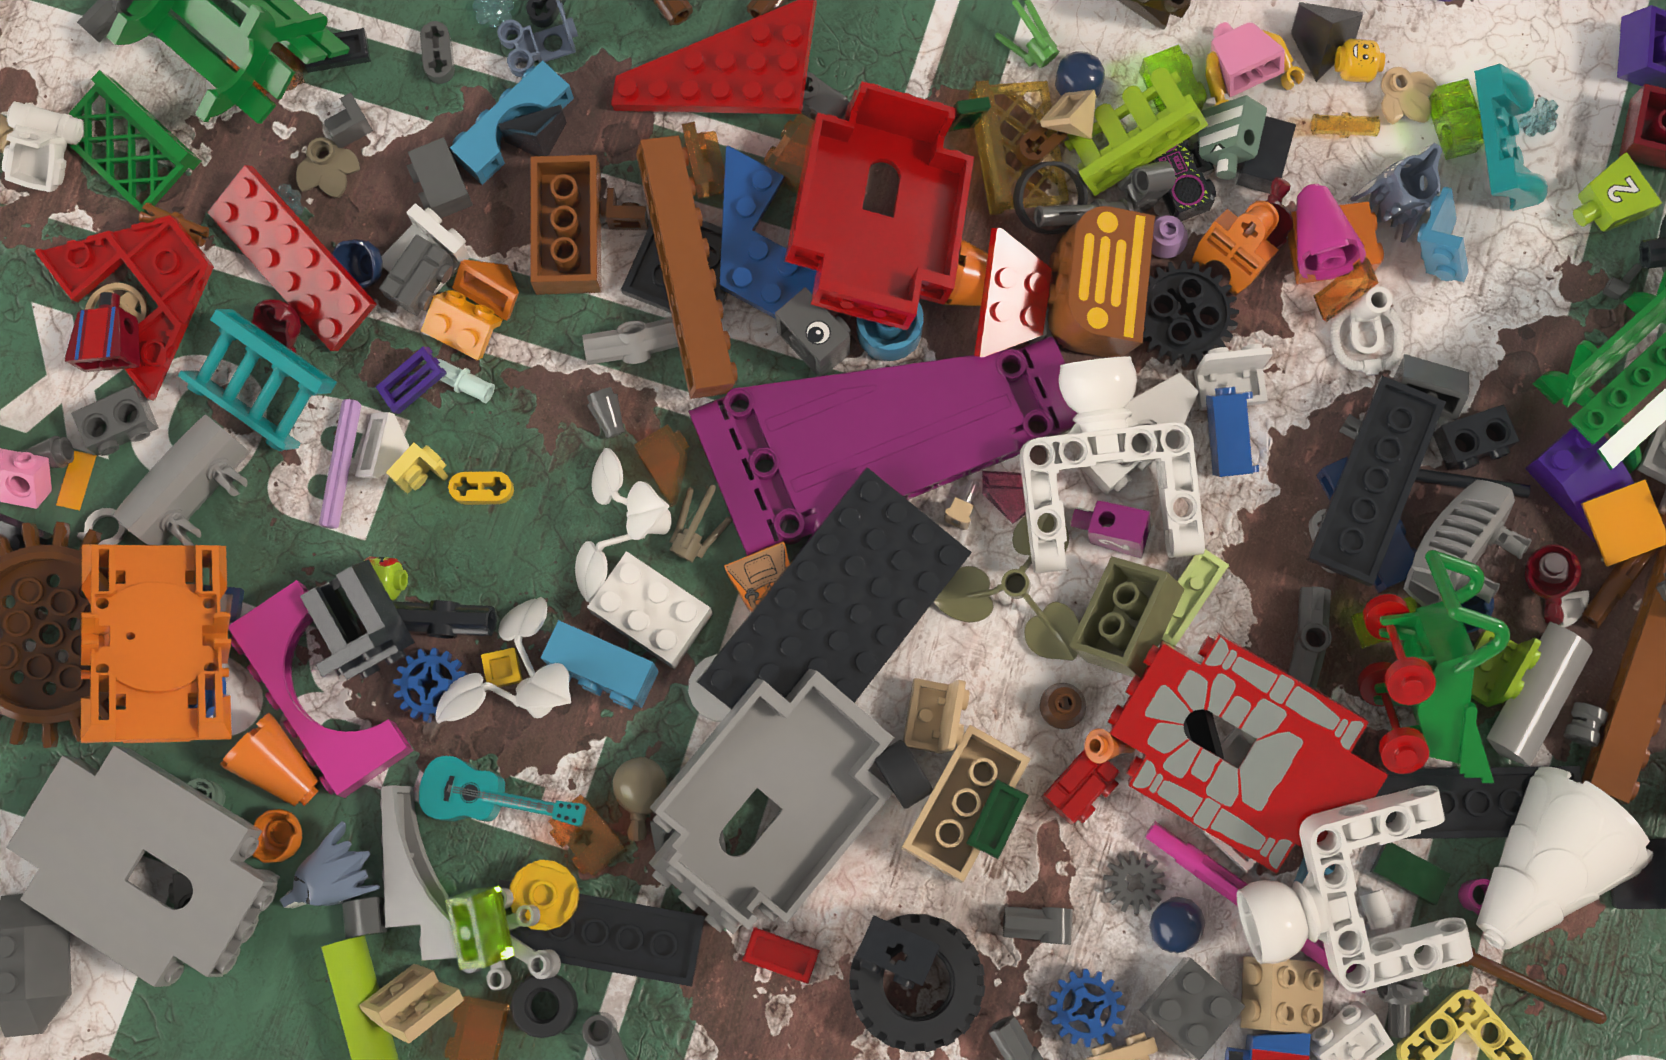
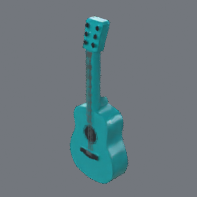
M441 756L432 760L425 769L419 788V803L423 812L429 817L447 822L465 818L490 822L496 819L501 807L552 816V819L580 827L583 825L586 806L581 803L556 801L554 803L505 793V781L502 776L490 771H479L470 763L453 756Z

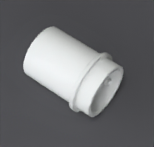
M1383 889L1360 895L1368 920L1367 924H1369L1371 930L1395 923L1393 919L1394 914L1391 913Z

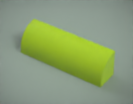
M365 936L354 937L321 947L351 1059L399 1060L392 1034L372 1021L362 1012L359 1006L380 990Z

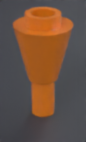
M1101 728L1089 732L1084 744L1087 757L1094 763H1104L1122 753L1131 754L1135 751L1133 747Z

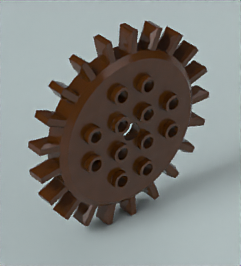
M56 521L52 545H40L39 531L34 523L22 524V536L25 548L13 551L8 539L3 534H0V628L3 631V637L0 639V720L3 715L15 719L10 733L9 744L22 745L27 738L30 723L42 724L43 748L57 747L59 739L58 723L66 721L70 722L77 742H81V697L90 696V679H81V670H90V665H81V612H91V605L82 594V545L99 544L101 532L89 529L83 538L79 550L68 547L70 524ZM99 567V591H109V567ZM53 575H58L60 578V583L57 587H52L50 584V579ZM116 582V584H125V582ZM9 596L15 598V605L12 608L6 606V599ZM41 607H46L48 610V615L45 619H41L38 616V611ZM74 618H78L81 623L77 630H73L70 626ZM51 624L55 625L60 632L59 639L54 644H48L43 639L44 629ZM29 639H33L36 642V647L31 652L26 648V643ZM62 650H66L69 655L68 660L64 663L58 658ZM17 671H21L24 675V679L20 684L14 680V675ZM50 682L56 685V692L52 695L46 690ZM99 692V716L101 720H109V692Z

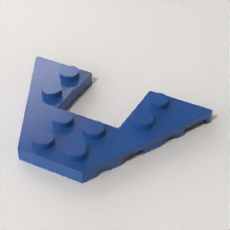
M727 145L720 289L776 319L775 312L803 288L806 287L811 294L813 293L817 270L784 262L787 249L755 232L760 220L784 182V175Z

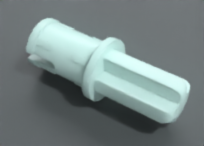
M438 359L440 362L439 366L447 372L440 381L454 387L455 392L460 393L462 391L481 400L483 403H487L491 399L495 390L494 384L470 374V369L468 368L462 370L442 359Z

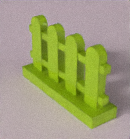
M1157 68L1150 76L1153 84L1150 88L1142 92L1138 86H1129L1122 94L1125 104L1114 110L1110 104L1104 103L1095 109L1094 116L1097 121L1093 123L1092 137L1103 131L1110 143L1100 151L1093 139L1072 134L1067 135L1069 139L1064 144L1069 152L1074 149L1076 150L1082 161L1076 165L1079 169L1078 172L1094 196L1127 177L1134 168L1148 164L1208 126L1192 96L1188 94L1184 97L1179 90L1177 83L1182 80L1177 71L1170 74L1166 68ZM1159 95L1166 109L1155 115L1148 102ZM1131 113L1138 127L1127 133L1120 120Z

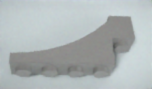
M382 786L380 809L382 811L381 843L383 846L382 878L384 881L385 903L383 913L385 916V928L420 926L421 936L419 945L422 961L477 957L476 921H470L455 905L431 866L419 832L413 787Z

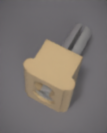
M972 479L968 481L961 498L955 497L951 508H947L944 515L945 522L962 530H967L969 527L970 515L974 507L971 502L980 485L977 481L975 482L966 501L965 499L974 482Z

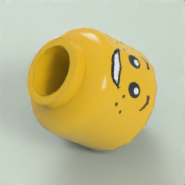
M1348 39L1343 46L1337 48L1334 63L1335 72H1339L1341 78L1345 81L1371 82L1376 77L1377 72H1382L1384 69L1385 53L1380 52L1379 45L1374 40Z

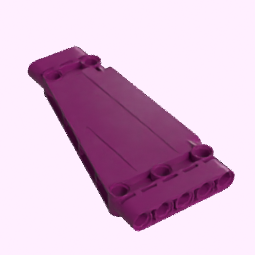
M1052 336L1017 350L999 351L986 357L970 355L733 388L726 396L688 411L747 556L781 542L789 545L796 544L803 537L814 533L866 467L909 500L1019 455L1022 446L1030 440L1056 436L1071 430L1076 423L1072 419L1077 414L1076 411L1068 406L1060 391V365L1065 364V361ZM1008 362L1014 363L1019 371L1009 374L1003 370L1002 365ZM738 400L746 401L749 404V407L743 412H735L731 409L733 403ZM723 405L728 417L727 420L724 419L719 406ZM1033 421L1040 422L1045 427V431L1040 434L1033 433L1029 429L1028 424ZM733 435L736 436L738 444L741 448L739 450H737L735 446V443L732 438ZM766 459L773 462L774 467L769 472L763 473L756 469L757 463L761 460ZM745 465H748L753 480H749L744 468ZM757 495H760L766 510L762 511L756 497ZM795 520L799 524L796 532L788 534L781 530V525L784 521ZM770 525L773 526L778 541H774L769 528Z

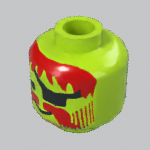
M367 557L365 560L369 559L392 601L395 600L401 591L407 587L408 574L406 570H403L402 564L396 558Z

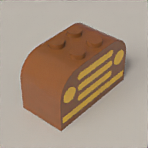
M1110 206L1095 207L1087 211L1059 239L1055 252L1051 254L1049 260V267L1052 268V281L1048 296V325L1053 337L1060 345L1071 351L1111 358L1124 357L1142 344L1155 215Z

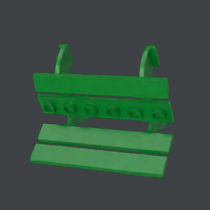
M134 0L126 10L132 16L128 17L124 13L119 12L107 35V38L115 45H129L153 33L217 89H208L195 113L203 122H209L211 117L218 116L236 105L257 124L263 123L277 105L253 85L254 80L276 99L281 100L296 73L270 51L274 43L280 42L305 64L325 60L326 56L333 58L344 55L350 50L344 42L326 28L328 18L323 13L309 14L294 0H231L246 13L241 25L211 0ZM170 9L176 12L181 18H183L188 24H190L195 30H197L202 36H204L209 42H211L216 48H218L223 54H225L230 60H232L237 66H239V70L237 71L236 69H234L229 63H227L222 57H220L215 51H213L208 45H206L201 39H199L194 33H192L187 27H185L180 21H178L173 15H171L169 13Z
M1666 269L1656 295L1645 292H1633L1623 301L1636 315L1599 349L1590 341L1583 340L1577 345L1569 374L1559 371H1548L1532 383L1553 405L1564 398L1562 403L1566 408L1574 401L1582 406L1568 421L1592 445L1608 433L1610 439L1597 452L1610 470L1622 461L1629 474L1640 465L1642 458L1639 444L1666 420V387L1626 424L1621 420L1666 379V331L1598 394H1595L1590 387L1660 323L1666 325Z

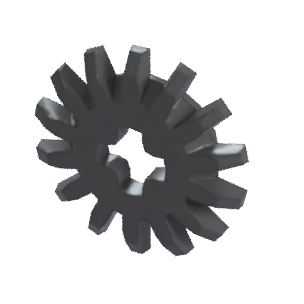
M1129 851L1130 860L1128 861L1119 854L1116 856L1120 862L1118 867L1111 862L1107 865L1114 873L1112 876H1103V880L1112 881V886L1104 888L1105 894L1114 891L1116 896L1110 901L1112 905L1116 904L1119 900L1124 902L1121 908L1122 912H1126L1128 906L1133 905L1134 914H1139L1141 904H1144L1147 911L1152 910L1149 903L1151 898L1158 903L1162 900L1155 894L1156 889L1165 890L1166 885L1157 884L1156 879L1164 877L1165 874L1164 872L1154 873L1153 869L1159 863L1157 860H1154L1150 865L1146 864L1148 854L1144 852L1141 859L1136 860L1135 852ZM1139 873L1142 876L1140 882L1144 887L1142 890L1136 888L1131 892L1127 889L1129 882L1125 878L1128 874L1135 876Z

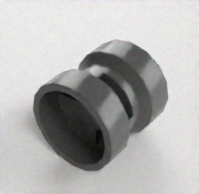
M1575 702L1571 710L1573 719L1570 724L1566 725L1564 737L1584 746L1598 747L1601 739L1599 731L1601 726L1606 724L1608 712L1587 703Z

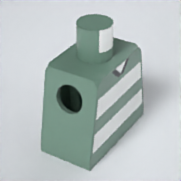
M1247 95L1201 111L1208 126L1198 132L1199 155L1202 159L1211 162L1217 167L1216 176L1221 179L1235 178L1237 164L1254 159L1258 153L1267 107Z

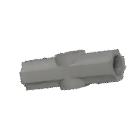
M672 317L646 324L642 321H628L619 325L617 330L582 335L587 365L616 360L637 364L650 359L652 353L679 347Z

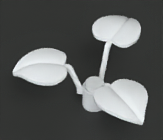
M604 448L596 462L592 475V492L599 504L607 505L613 498V500L627 505L628 512L626 516L628 518L626 527L628 534L600 541L596 546L592 541H586L580 548L575 564V575L578 588L589 603L605 583L607 577V560L602 552L606 546L632 539L640 540L645 538L647 534L665 535L671 526V514L668 510L669 504L662 500L648 483L636 482L627 498L619 495L618 490L623 483V470L618 457L610 448Z
M543 597L528 600L514 607L503 617L499 625L498 633L503 640L515 639V645L530 678L522 680L517 685V695L514 696L490 682L483 683V677L480 673L465 675L454 681L442 695L436 710V722L438 724L443 721L459 720L474 713L483 703L486 696L485 691L487 690L493 691L512 701L516 707L520 706L526 709L534 718H541L547 715L555 706L571 703L569 673L566 667L560 663H553L542 667L535 673L522 644L523 637H530L536 634L545 622L547 603Z

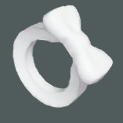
M102 508L88 516L84 532H79L77 535L79 541L83 542L85 534L89 529L93 530L95 523L99 519L104 517L115 518L113 514L116 510ZM118 521L119 530L117 534L112 538L102 540L98 545L118 544L123 540L127 529Z

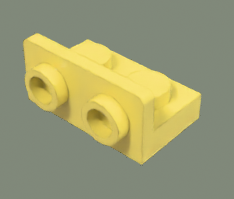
M415 443L386 472L407 494L412 489H419L428 478L426 473L429 470L434 472L444 482L449 477L443 470L446 464L441 460L442 458L429 446L425 445L421 449Z

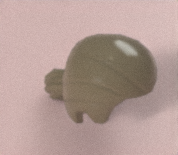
M635 757L624 762L618 767L613 778L615 798L619 805L631 813V822L627 835L628 839L632 841L645 839L647 835L646 815L653 813L650 806L667 787L664 771L654 760L647 757Z

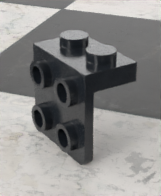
M1666 838L1649 839L1650 842L1647 844L1646 849L1653 852L1652 860L1641 870L1640 874L1611 889V899L1614 908L1666 909Z

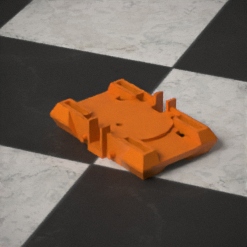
M82 545V591L91 605V612H81V665H90V670H81V679H90V696L81 697V743L190 742L191 740L232 738L230 695L223 694L222 677H229V668H222V664H228L231 639H228L230 613L220 612V600L227 590L226 546ZM99 567H109V591H99ZM202 568H209L210 591H203ZM195 575V584H185V582H194ZM116 582H125V584H116ZM205 690H212L213 718H206ZM99 692H109V720H99ZM198 698V708H188V705H197ZM126 699V709L116 710V706H125Z

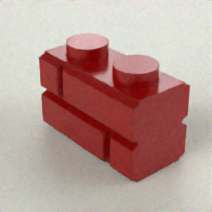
M1084 748L1044 792L1041 798L1070 825H1073L1077 820L1083 824L1096 810L1092 803L1100 794L1107 798L1118 786L1119 783L1115 778L1120 772L1109 761L1104 763L1092 762L1087 757Z

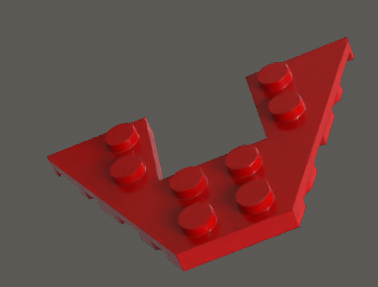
M171 215L156 218L150 223L141 222L133 224L130 228L115 232L106 231L90 235L84 240L67 241V244L45 250L36 249L34 251L69 298L77 303L123 263L129 267L159 307L138 324L140 367L128 368L125 371L145 397L154 401L212 273L213 264L180 222Z

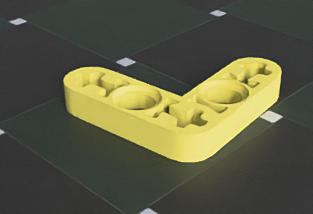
M1467 989L1455 990L1410 1031L1408 1037L1400 1040L1396 1048L1398 1060H1408L1407 1057L1410 1051L1407 1047L1409 1045L1417 1047L1425 1040L1419 1037V1034L1422 1032L1424 1038L1435 1047L1432 1049L1429 1045H1424L1418 1052L1421 1057L1420 1060H1434L1465 1031L1490 1060H1510L1504 1051H1497L1496 1054L1494 1050L1499 1049L1503 1045L1511 1054H1520L1518 1060H1533L1529 1050L1484 1000L1474 991ZM1459 998H1470L1472 1002L1468 1006L1471 1012H1460L1455 1016L1454 1019L1460 1022L1457 1026L1454 1019L1444 1011L1447 1009L1449 1013H1455L1461 1006L1458 1001ZM1436 1019H1443L1448 1025V1034L1443 1039H1436L1431 1033V1024ZM1489 1022L1493 1023L1498 1029V1037L1492 1043H1486L1480 1033L1482 1026Z

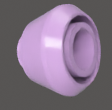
M1164 215L1156 217L1151 253L1160 258H1173L1179 255L1185 249L1188 241V233L1184 224L1174 216Z

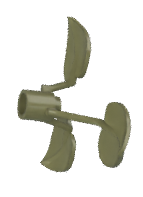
M1048 513L1039 516L1038 528L1044 533L1051 531L1054 527L1053 517ZM1025 515L1015 527L1012 537L1015 551L1022 555H1029L1026 562L1019 569L1007 571L1002 577L1001 584H998L993 589H989L990 580L984 571L973 566L961 567L935 599L934 604L942 612L956 620L974 623L984 620L992 613L994 607L991 595L1004 591L1013 599L1024 598L1038 615L1029 619L1025 626L1024 634L1028 647L1034 653L1044 658L1073 661L1078 655L1069 647L1079 626L1075 613L1067 605L1060 602H1052L1042 611L1028 594L1031 582L1025 572L1031 566L1032 560L1027 518ZM1065 524L1067 541L1064 543V549L1066 552L1069 545V533Z

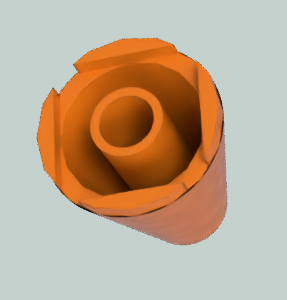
M965 240L961 241L955 287L945 304L981 306L988 253Z
M268 713L256 723L258 725L256 729L254 728L247 732L223 758L220 765L231 773L294 807L299 802L305 806L319 792L315 787L319 780L275 717Z

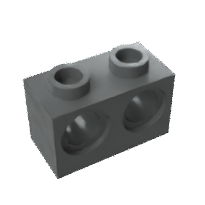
M134 385L71 413L85 448L97 456L115 453L119 450V446L130 441L144 440L150 436V432L159 429L145 395ZM137 410L136 419L127 423L128 415L132 411ZM106 424V431L101 436L96 437L97 429L101 425Z

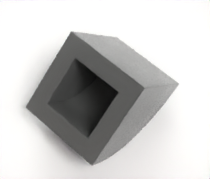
M383 897L365 898L342 903L345 938L388 933L387 928H385V916L383 913L385 901Z

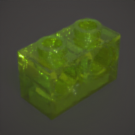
M1464 79L1437 86L1429 97L1431 103L1430 115L1441 148L1443 149L1445 160L1477 153L1484 144L1480 112L1469 80Z

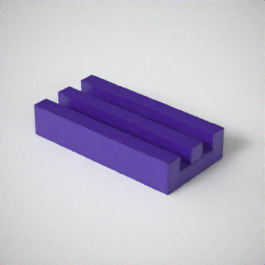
M423 346L376 386V389L393 413L400 414L447 374L445 369L439 366V360L432 356L433 352L430 347ZM423 360L427 362L417 372H415L413 375L409 376L405 381H403V383L390 394V392L388 391L389 389H391L403 377H405L409 372H411ZM432 370V372L427 377H425L421 382H419L414 388H412L408 393H406L401 399H399L396 402V400L400 396H402L406 391H408L413 385H415L419 380H421L426 374H428Z

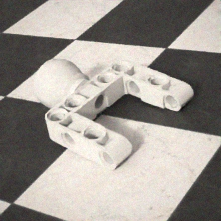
M1131 357L1102 358L1060 365V391L1068 406L1077 412L1072 419L1076 423L1066 435L1036 438L1026 442L1020 450L1022 484L1034 573L1068 570L1064 549L1067 536L1063 500L1060 501L1057 486L1059 470L1155 459L1165 546L1168 557L1204 554L1205 542L1191 430L1180 422L1140 426L1129 417L1132 413L1125 407L1132 400L1137 384L1136 370ZM1170 430L1177 432L1181 439L1176 449L1168 447L1165 441V437ZM1136 434L1144 436L1147 441V447L1143 453H1138L1132 448L1131 442ZM1068 442H1074L1079 446L1080 455L1075 461L1068 460L1064 455V447ZM1034 446H1040L1046 451L1047 457L1042 465H1037L1030 459V451ZM1178 498L1185 499L1188 504V511L1182 517L1177 516L1173 510V504ZM1044 513L1050 514L1054 519V527L1047 533L1042 532L1037 524L1039 516Z
M1432 785L1418 786L1308 816L1300 826V840L1308 875L1303 883L1295 881L1292 888L1281 882L1259 880L1237 891V906L1247 942L1257 962L1260 964H1276L1287 961L1302 949L1307 938L1314 943L1319 939L1324 943L1331 973L1347 990L1362 992L1469 961L1473 957V952L1464 919L1457 917L1445 918L1368 939L1364 920L1358 913L1354 895L1357 888L1349 855L1353 853L1352 849L1374 843L1384 845L1421 834V830L1443 823L1445 817L1438 787ZM1396 812L1395 819L1390 823H1386L1388 815ZM1328 830L1327 837L1323 841L1317 842L1318 835ZM1335 864L1334 871L1331 874L1324 875L1325 869ZM1350 931L1346 939L1339 941L1342 933ZM1424 945L1423 950L1419 954L1414 955L1416 949ZM1357 964L1352 972L1346 973L1351 965Z

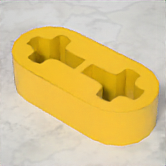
M497 471L460 472L452 476L448 485L449 493L454 500L465 505L503 504L509 501L514 493V486L509 477ZM466 480L470 486L478 487V490H467L466 496H462L460 491L456 490ZM498 480L501 481L503 486H506V489L501 490L498 496L492 490L484 489V487L495 486Z

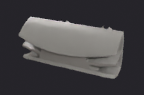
M205 414L154 465L121 503L113 516L128 531L147 545H166L175 536L183 546H193L194 544L186 533L190 532L200 538L201 531L188 520L219 485L225 488L232 496L240 494L232 484L233 481L247 487V479L236 472L235 469L249 455L250 451Z
M1476 480L1442 511L1421 541L1406 578L1404 590L1421 606H1427L1442 601L1425 559V554L1429 550H1436L1476 564L1487 547L1495 544L1517 556V558H1522L1532 540L1514 531H1510L1504 526L1515 502L1512 489L1498 483ZM1446 569L1455 591L1470 581L1468 576ZM1484 577L1483 588L1475 596L1489 604L1492 597L1497 593L1500 584Z

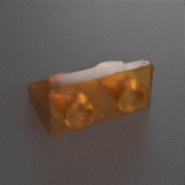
M695 121L682 124L698 199L724 193L725 169L716 132L697 133Z

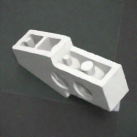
M1178 373L1134 397L1125 408L1131 411L1132 414L1129 417L1140 426L1170 422L1184 424L1199 391L1181 373ZM1170 430L1165 437L1166 444L1171 449H1173L1179 436L1173 430ZM1137 434L1133 437L1131 442L1132 448L1138 453H1143L1147 443L1142 442ZM1155 459L1129 462L1126 465L1117 463L1082 467L1081 469L1107 495L1113 489L1117 493L1120 492L1132 481L1129 475L1139 467L1143 471Z

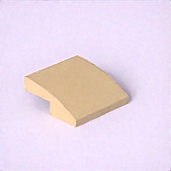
M413 964L359 1006L362 1012L385 1031L404 1042L411 1043L463 1002L464 999L458 988L439 982L434 970Z

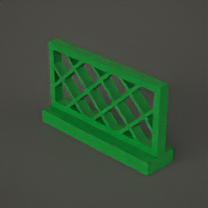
M99 70L91 78L95 83L94 86L69 113L72 117L83 120L84 138L77 145H68L139 212L142 211L148 214L142 207L147 202L155 206L188 168L194 171L202 160L115 79ZM99 96L103 97L106 100V114L92 115L93 102ZM113 108L119 113H113ZM114 119H126L128 121V134L114 135ZM106 120V136L92 137V121ZM135 128H136L140 133L135 134ZM147 139L150 141V155L136 156V140ZM128 141V157L114 158V142ZM106 142V158L94 159L92 157V143ZM170 160L175 167L167 176L158 177V161ZM150 161V178L136 179V162ZM128 163V179L117 180L114 177V164ZM150 184V196L141 203L136 198V185ZM125 185H129V191L124 187Z

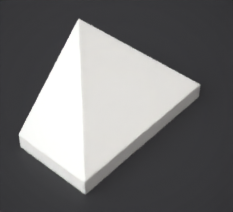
M390 412L371 414L355 477L360 479L379 478L409 448V444L395 414Z

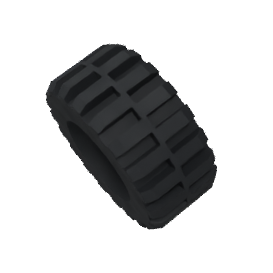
M907 914L890 919L888 922L940 945L936 955L945 964L950 977V988L947 998L931 1014L919 1017L905 1015L896 1010L885 995L883 988L885 969L882 968L880 974L860 966L862 958L855 954L849 979L850 994L855 1011L867 1030L874 1037L892 1048L915 1053L918 1051H935L942 1046H948L955 1042V1039L961 1034L966 1033L971 1027L970 1024L980 1012L982 997L985 994L983 977L985 973L983 964H981L978 957L979 953L968 940L967 935L942 918L927 914ZM897 943L895 948L887 947L885 953L891 956L890 961L898 953L902 952L903 946Z

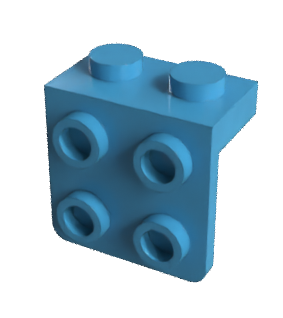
M1444 187L1440 196L1436 195L1433 198L1430 207V218L1427 223L1421 225L1417 241L1421 245V259L1424 260L1426 273L1436 275L1444 281L1455 280L1464 283L1469 273L1464 238L1451 235L1457 220L1452 188Z

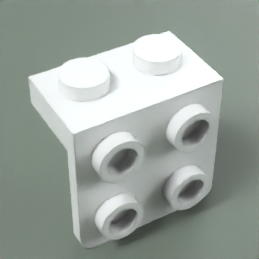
M415 203L406 212L413 224L381 256L383 268L390 273L414 236L419 235L450 255L454 262L452 265L454 268L452 277L458 271L460 262L470 258L464 247L466 240L453 228L447 231L441 226L442 220L433 210L427 208L424 211ZM440 282L434 293L436 294L444 284Z
M1251 344L1237 351H1229L1226 347L1209 350L1194 372L1196 389L1199 391L1197 394L1199 411L1207 410L1206 395H1215V388L1235 386L1236 392L1252 391L1253 398L1247 399V406L1265 404L1268 399L1263 368L1273 355L1272 348H1262L1261 344Z

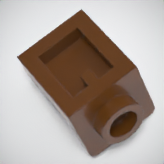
M607 188V198L601 199V218H606L609 230H648L649 218L646 206H641L634 202H625L622 205H617L615 189Z

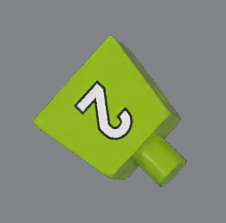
M1626 152L1578 194V198L1583 205L1573 210V217L1582 227L1595 221L1600 230L1606 232L1650 215L1662 204V201Z

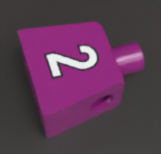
M1097 501L1094 511L1076 507L1072 516L1071 527L1088 531L1089 543L1142 559L1151 529L1150 511ZM1105 524H1112L1110 527H1103Z

